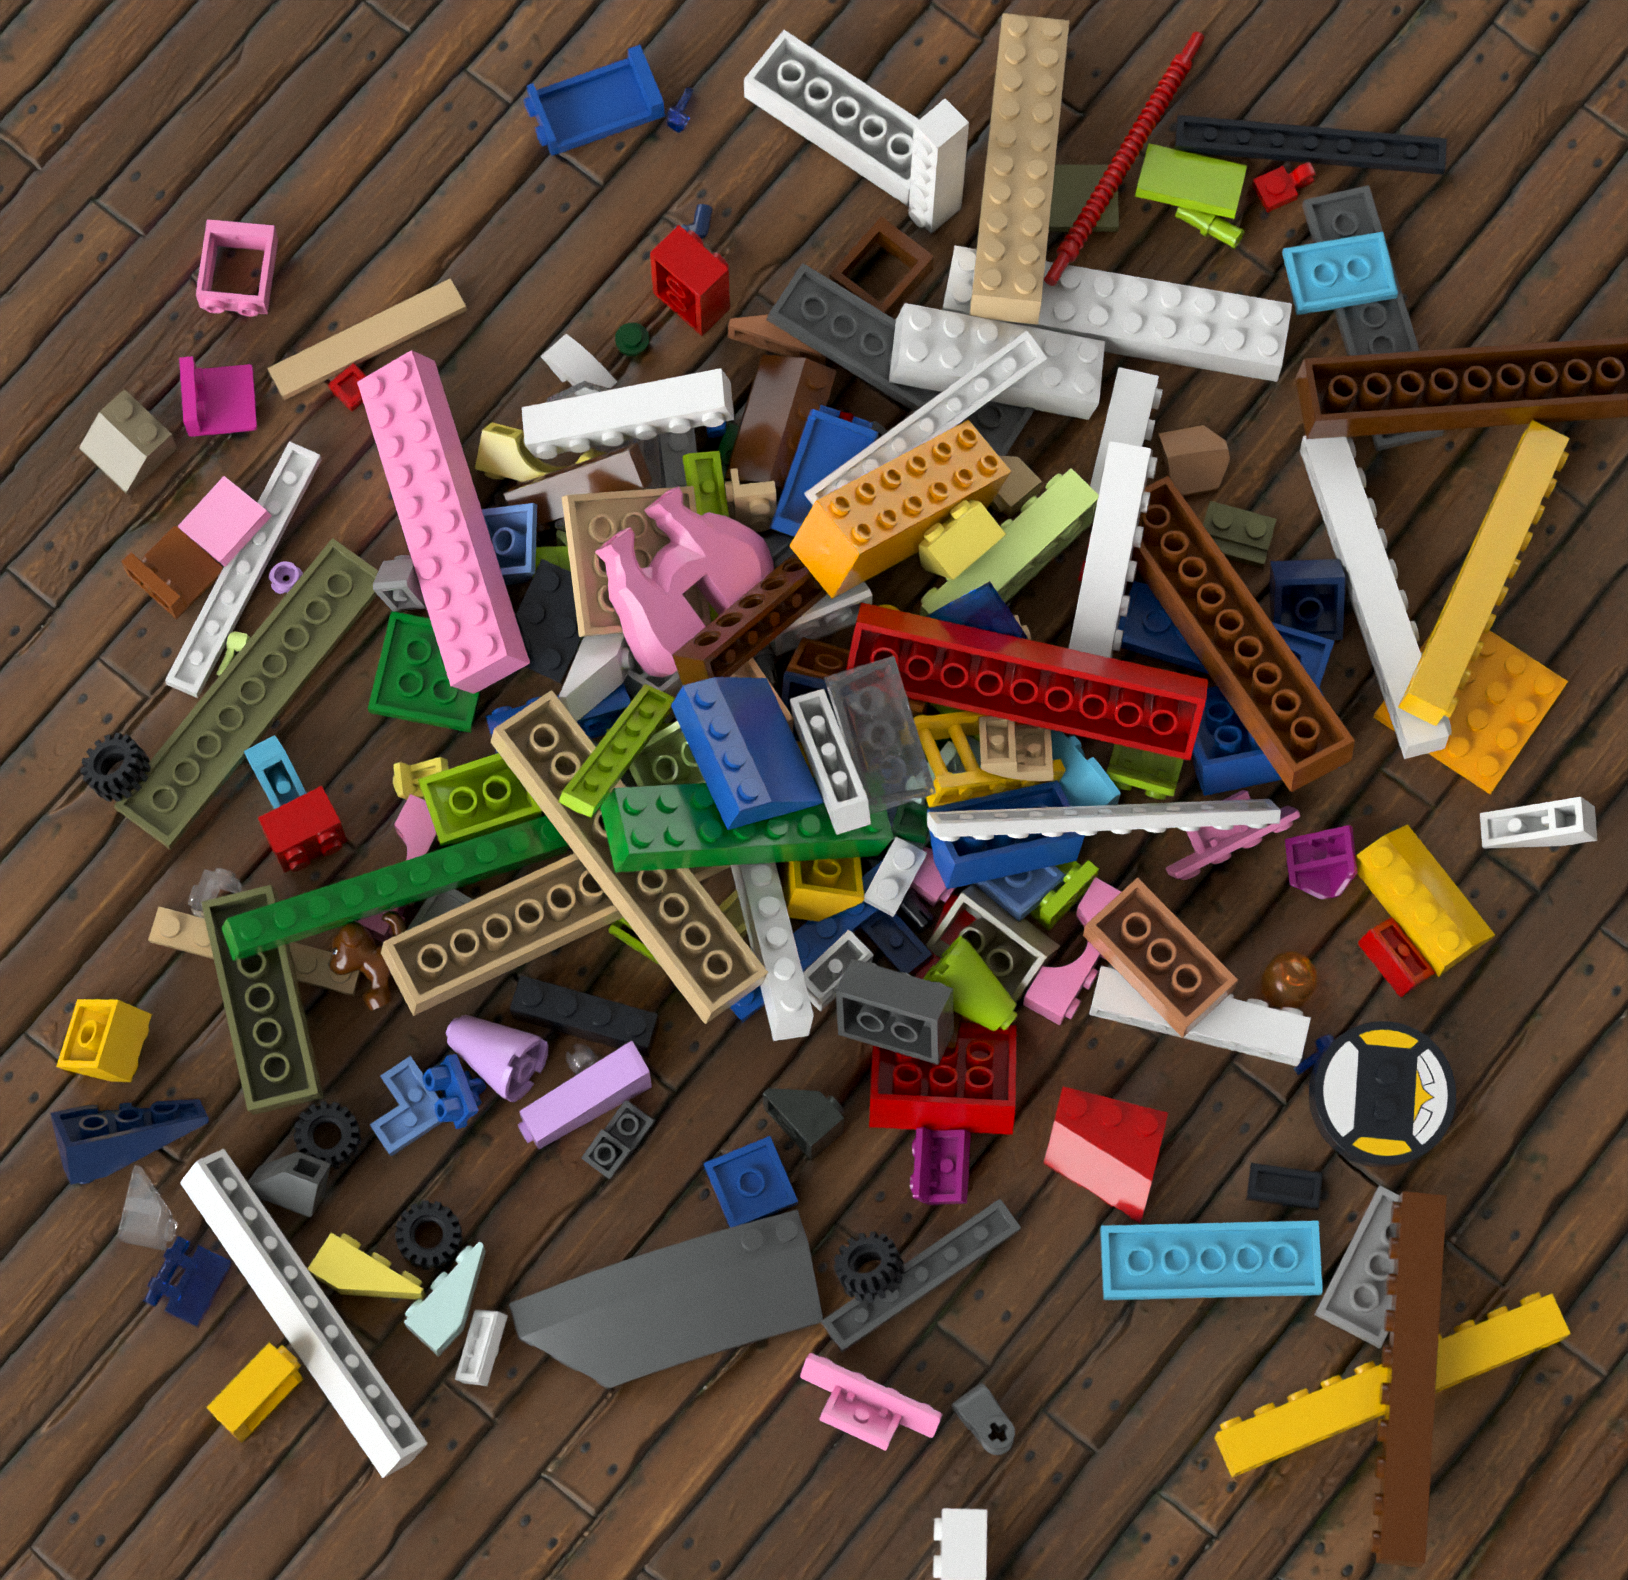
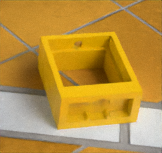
M268 1343L206 1408L242 1443L303 1380L298 1371L301 1364L283 1345L276 1349L271 1343Z

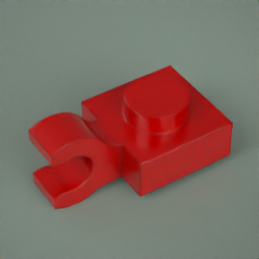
M1310 162L1302 164L1290 174H1287L1284 166L1253 179L1252 185L1268 213L1297 200L1298 193L1296 190L1314 182L1312 176L1316 173Z

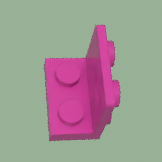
M193 356L179 358L183 422L189 437L255 431L257 429L252 365L202 369L196 367Z

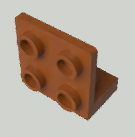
M173 526L141 559H138L130 552L121 561L126 574L176 620L218 579L223 570L220 564L177 526Z

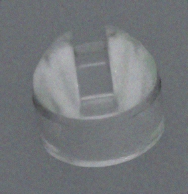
M585 1044L573 1045L577 1051L574 1055L569 1051L566 1053L567 1065L576 1075L592 1066L598 1057Z

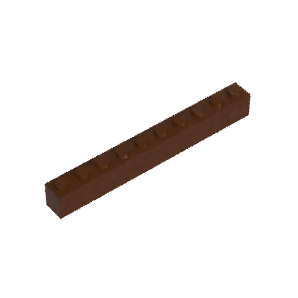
M1403 1191L1398 1201H1393L1391 1206V1223L1397 1224L1396 1237H1390L1388 1258L1394 1259V1273H1388L1386 1295H1392L1391 1310L1386 1309L1384 1316V1331L1390 1332L1389 1346H1383L1382 1368H1388L1387 1383L1381 1382L1379 1403L1385 1405V1419H1379L1377 1428V1441L1383 1442L1382 1456L1376 1457L1375 1478L1381 1479L1380 1493H1374L1373 1515L1379 1516L1378 1531L1372 1530L1370 1552L1376 1553V1563L1421 1567L1426 1562L1447 1195Z

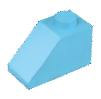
M275 735L244 751L274 809L306 794L290 759Z

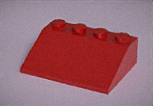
M961 1023L956 1048L947 1047L939 1065L873 1045L869 1127L916 1130L917 1127H925L932 1131L967 1130L971 1133L1013 1135L1016 1100L1017 1025H1009L1005 1030L999 1027L996 1031H992L978 1023Z

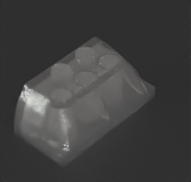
M895 656L824 677L841 734L867 796L870 815L936 794Z

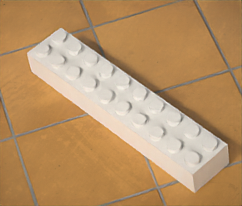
M961 246L954 247L943 304L944 311L970 315L977 249ZM1045 261L1044 277L1053 262ZM1068 265L1055 286H1050L1043 280L1038 325L1010 321L1002 322L1105 341L1104 352L1278 382L1292 304Z

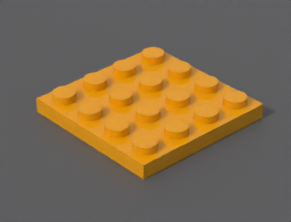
M1489 630L1487 634L1482 632L1479 641L1483 642L1484 645L1475 662L1470 660L1467 665V669L1471 670L1468 681L1462 690L1457 688L1454 697L1458 698L1459 701L1449 718L1452 734L1448 737L1445 749L1428 754L1491 795L1568 681ZM1430 636L1420 648V653L1424 651ZM1384 700L1373 718L1395 731Z

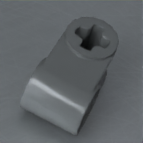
M982 1382L951 1404L962 1423L974 1434L988 1453L1003 1455L1012 1448L1015 1436L1014 1426L1001 1410L992 1393ZM993 1429L998 1433L1003 1430L1005 1431L1004 1442L1001 1443L999 1439L990 1440Z

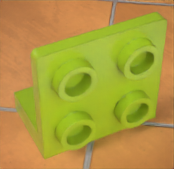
M1089 860L1083 866L1076 861L1055 865L1066 875L1063 879L1065 884L1057 891L1051 890L1041 900L1039 906L1029 913L1048 931L1087 892L1094 878H1097L1099 869Z

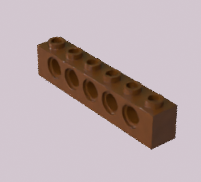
M795 553L672 654L682 685L714 677H730L828 594Z

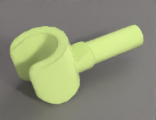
M235 631L228 635L227 650L216 673L217 676H220L231 663L235 652H240L249 641L250 637L247 633Z

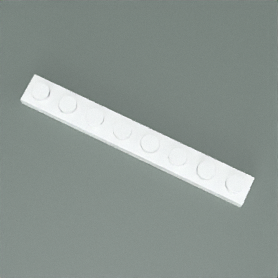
M1024 331L804 493L805 496L814 505L819 498L950 430L1046 360V355L1029 331Z
M289 441L257 502L272 516L230 563L223 568L165 679L167 685L199 698L227 644L228 635L233 632L322 460L320 454Z

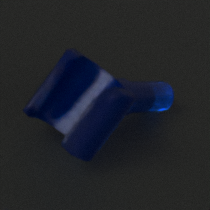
M686 87L676 107L673 106L668 111L667 126L677 133L683 131L690 119L688 115L683 113L693 93V89L690 87Z
M1331 1034L1314 1041L1318 1052L1313 1053L1293 1068L1297 1075H1300L1316 1063L1323 1050L1334 1040Z

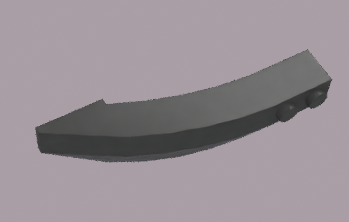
M798 1210L664 1247L584 1274L509 1303L519 1340L530 1346L534 1345L552 1355L551 1358L597 1380L596 1383L607 1389L721 1351L820 1324L821 1320H823L809 1244Z

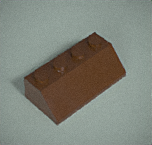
M763 354L759 360L724 481H731L730 469L733 468L738 469L740 485L775 481L776 501L778 502L810 410L815 409L819 411L821 405H827L837 371L807 358Z

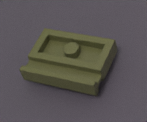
M1210 501L1203 526L1228 560L1263 569L1276 519Z

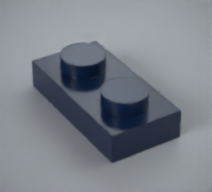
M880 910L860 926L862 931L898 972H905L913 976L934 959L932 953L896 913L892 917Z

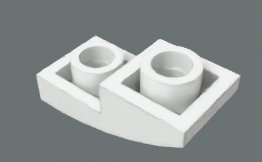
M567 334L562 336L541 355V358L562 382L568 380L580 396L608 391L617 383L612 375L584 347Z

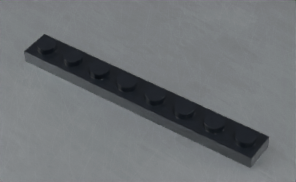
M1178 115L1175 149L1189 153L1302 163L1310 162L1314 164L1439 175L1444 174L1446 164L1447 138Z

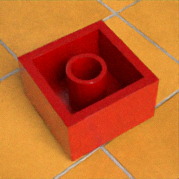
M322 786L258 817L264 835L284 873L290 870L292 872L300 871L310 865V860L321 854L324 856L332 855L343 847V843L347 842L342 824Z

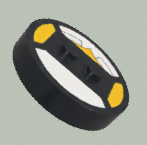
M1376 1021L1361 1024L1346 1031L1323 1050L1314 1065L1310 1077L1309 1105L1313 1120L1320 1134L1340 1155L1364 1166L1394 1167L1426 1154L1442 1139L1453 1119L1456 1106V1085L1449 1062L1440 1048L1430 1038L1408 1025L1391 1021Z

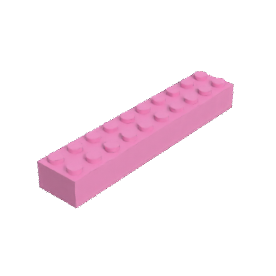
M411 350L357 383L450 685L475 694L530 664L436 363L434 360Z

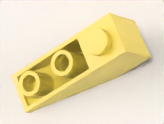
M330 1233L307 1269L313 1278L341 1295L402 1299L420 1298L421 1300L426 1296L424 1290L420 1287L422 1284L421 1280L407 1271H403L402 1275L391 1270L389 1267L392 1263L376 1252H373L371 1256L359 1250L361 1244L344 1233L340 1238Z

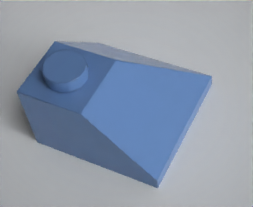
M529 503L482 509L505 585L527 583L535 574L537 504Z

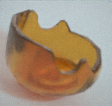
M1286 951L1276 955L1268 963L1261 976L1263 994L1271 1004L1280 1008L1301 1007L1312 996L1318 984L1317 969L1308 957L1296 951Z

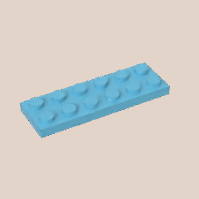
M1319 1221L1109 1225L1100 1227L1103 1300L1321 1295L1323 1293Z

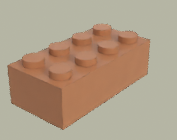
M1138 877L1085 925L1083 936L1182 1038L1234 991L1238 979Z

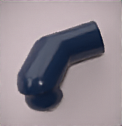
M698 204L693 223L689 225L683 224L681 227L687 232L689 230L694 231L701 239L706 238L713 208L706 204Z

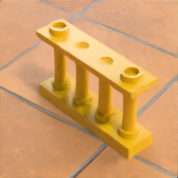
M970 711L932 716L918 715L909 720L900 737L902 745L920 742L934 773L935 779L925 795L929 808L1052 781L1017 780L981 770L966 736L980 734L979 717H986L988 715ZM1015 722V725H1027L1024 723ZM952 739L966 772L956 774L948 772L935 740ZM1061 759L1053 760L1054 781L1058 780L1059 782L1066 771Z

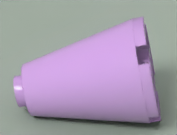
M463 1015L460 1018L453 1019L446 1030L448 1045L498 1095L510 1102L521 1099L532 1088L534 1083L529 1081L534 1071L541 1074L545 1066L549 1045L538 1035L470 1015Z

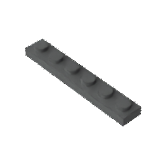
M999 1199L903 1264L905 1268V1274H901L903 1280L901 1284L894 1282L896 1290L893 1293L889 1290L884 1292L886 1298L880 1299L879 1295H875V1302H868L866 1296L863 1302L857 1301L854 1298L821 1320V1324L842 1353L1018 1233L1021 1227L1002 1200Z

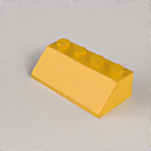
M1409 825L1385 834L1356 855L1357 874L1433 968L1438 977L1495 937L1493 931Z

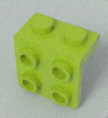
M1115 744L1106 774L1119 789L1131 790L1132 786L1145 789V795L1165 800L1166 795L1174 796L1184 759Z

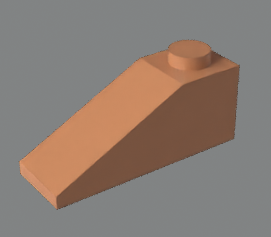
M768 314L730 319L728 324V338L782 356L807 358L824 366L827 364L828 358L767 321Z

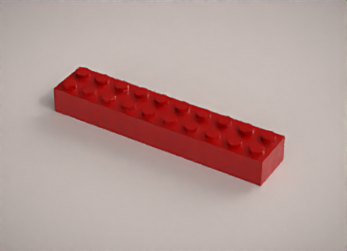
M861 603L843 682L844 684L1185 760H1191L1206 703L1208 680L866 603Z

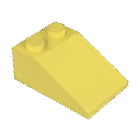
M964 500L950 511L952 516L942 525L941 523L933 525L924 533L925 539L918 544L920 563L925 571L954 580L1006 535L979 501L970 500L968 502Z

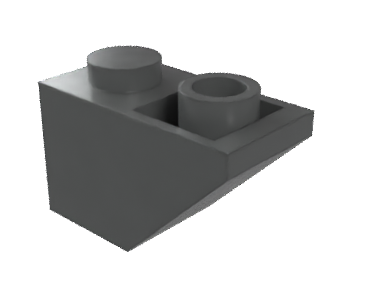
M295 1152L259 1166L248 1184L259 1199L311 1217L324 1197L331 1164L303 1153Z

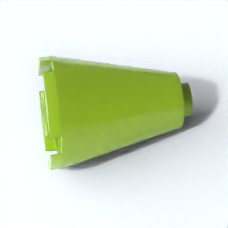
M959 936L943 952L942 958L938 963L929 969L923 980L939 982L953 988L954 1012L992 1031H996L999 1027L1003 1030L1007 1029L1017 1016V1013L1013 1011L1017 1005L969 941Z

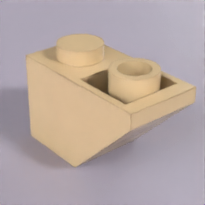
M999 456L1011 470V473L990 506L997 513L1003 512L1008 518H1011L1021 510L1022 506L1031 497L1040 494L1042 481L1019 457Z

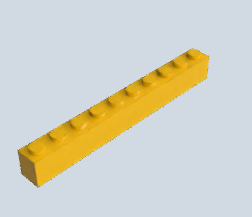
M1534 420L1531 421L1522 434L1398 708L1434 726H1437L1443 716L1450 718L1459 701L1458 698L1454 697L1457 688L1461 690L1464 688L1471 674V670L1467 669V665L1470 660L1475 662L1484 645L1483 642L1479 641L1482 632L1487 634L1495 621L1496 615L1491 613L1494 605L1500 606L1509 589L1504 586L1507 578H1513L1521 563V560L1517 559L1516 556L1519 550L1522 552L1526 550L1533 536V533L1528 531L1531 523L1534 525L1538 523L1545 509V506L1540 503L1543 497L1548 498L1556 485L1557 480L1552 478L1555 470L1561 471L1569 456V453L1564 451L1569 441L1568 437Z
M1540 1292L1534 1293L1521 1299V1306L1509 1311L1507 1306H1503L1486 1314L1489 1319L1477 1325L1474 1320L1464 1322L1453 1328L1455 1334L1446 1338H1442L1439 1333L1435 1393L1565 1340L1571 1333L1553 1294L1541 1297ZM1374 1361L1355 1368L1354 1372L1356 1375L1342 1380L1341 1375L1334 1376L1321 1382L1322 1389L1309 1394L1307 1389H1303L1287 1397L1289 1403L1276 1408L1274 1403H1269L1254 1410L1255 1417L1242 1422L1239 1416L1220 1424L1222 1430L1217 1432L1214 1438L1231 1477L1241 1475L1385 1415V1405L1379 1403L1381 1382L1387 1383L1388 1368H1382V1364L1376 1366Z

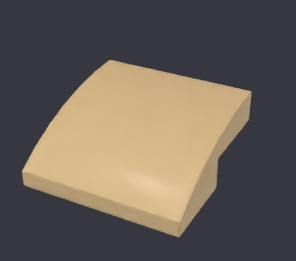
M992 716L979 717L981 770L1017 780L1054 781L1051 729L1028 724L1015 725V721Z

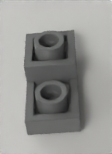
M625 1100L606 1128L601 1129L581 1159L608 1179H612L653 1127L656 1120L629 1100Z

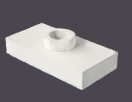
M474 1311L455 1380L465 1384L488 1385L493 1364L499 1351V1344L507 1315L496 1311Z

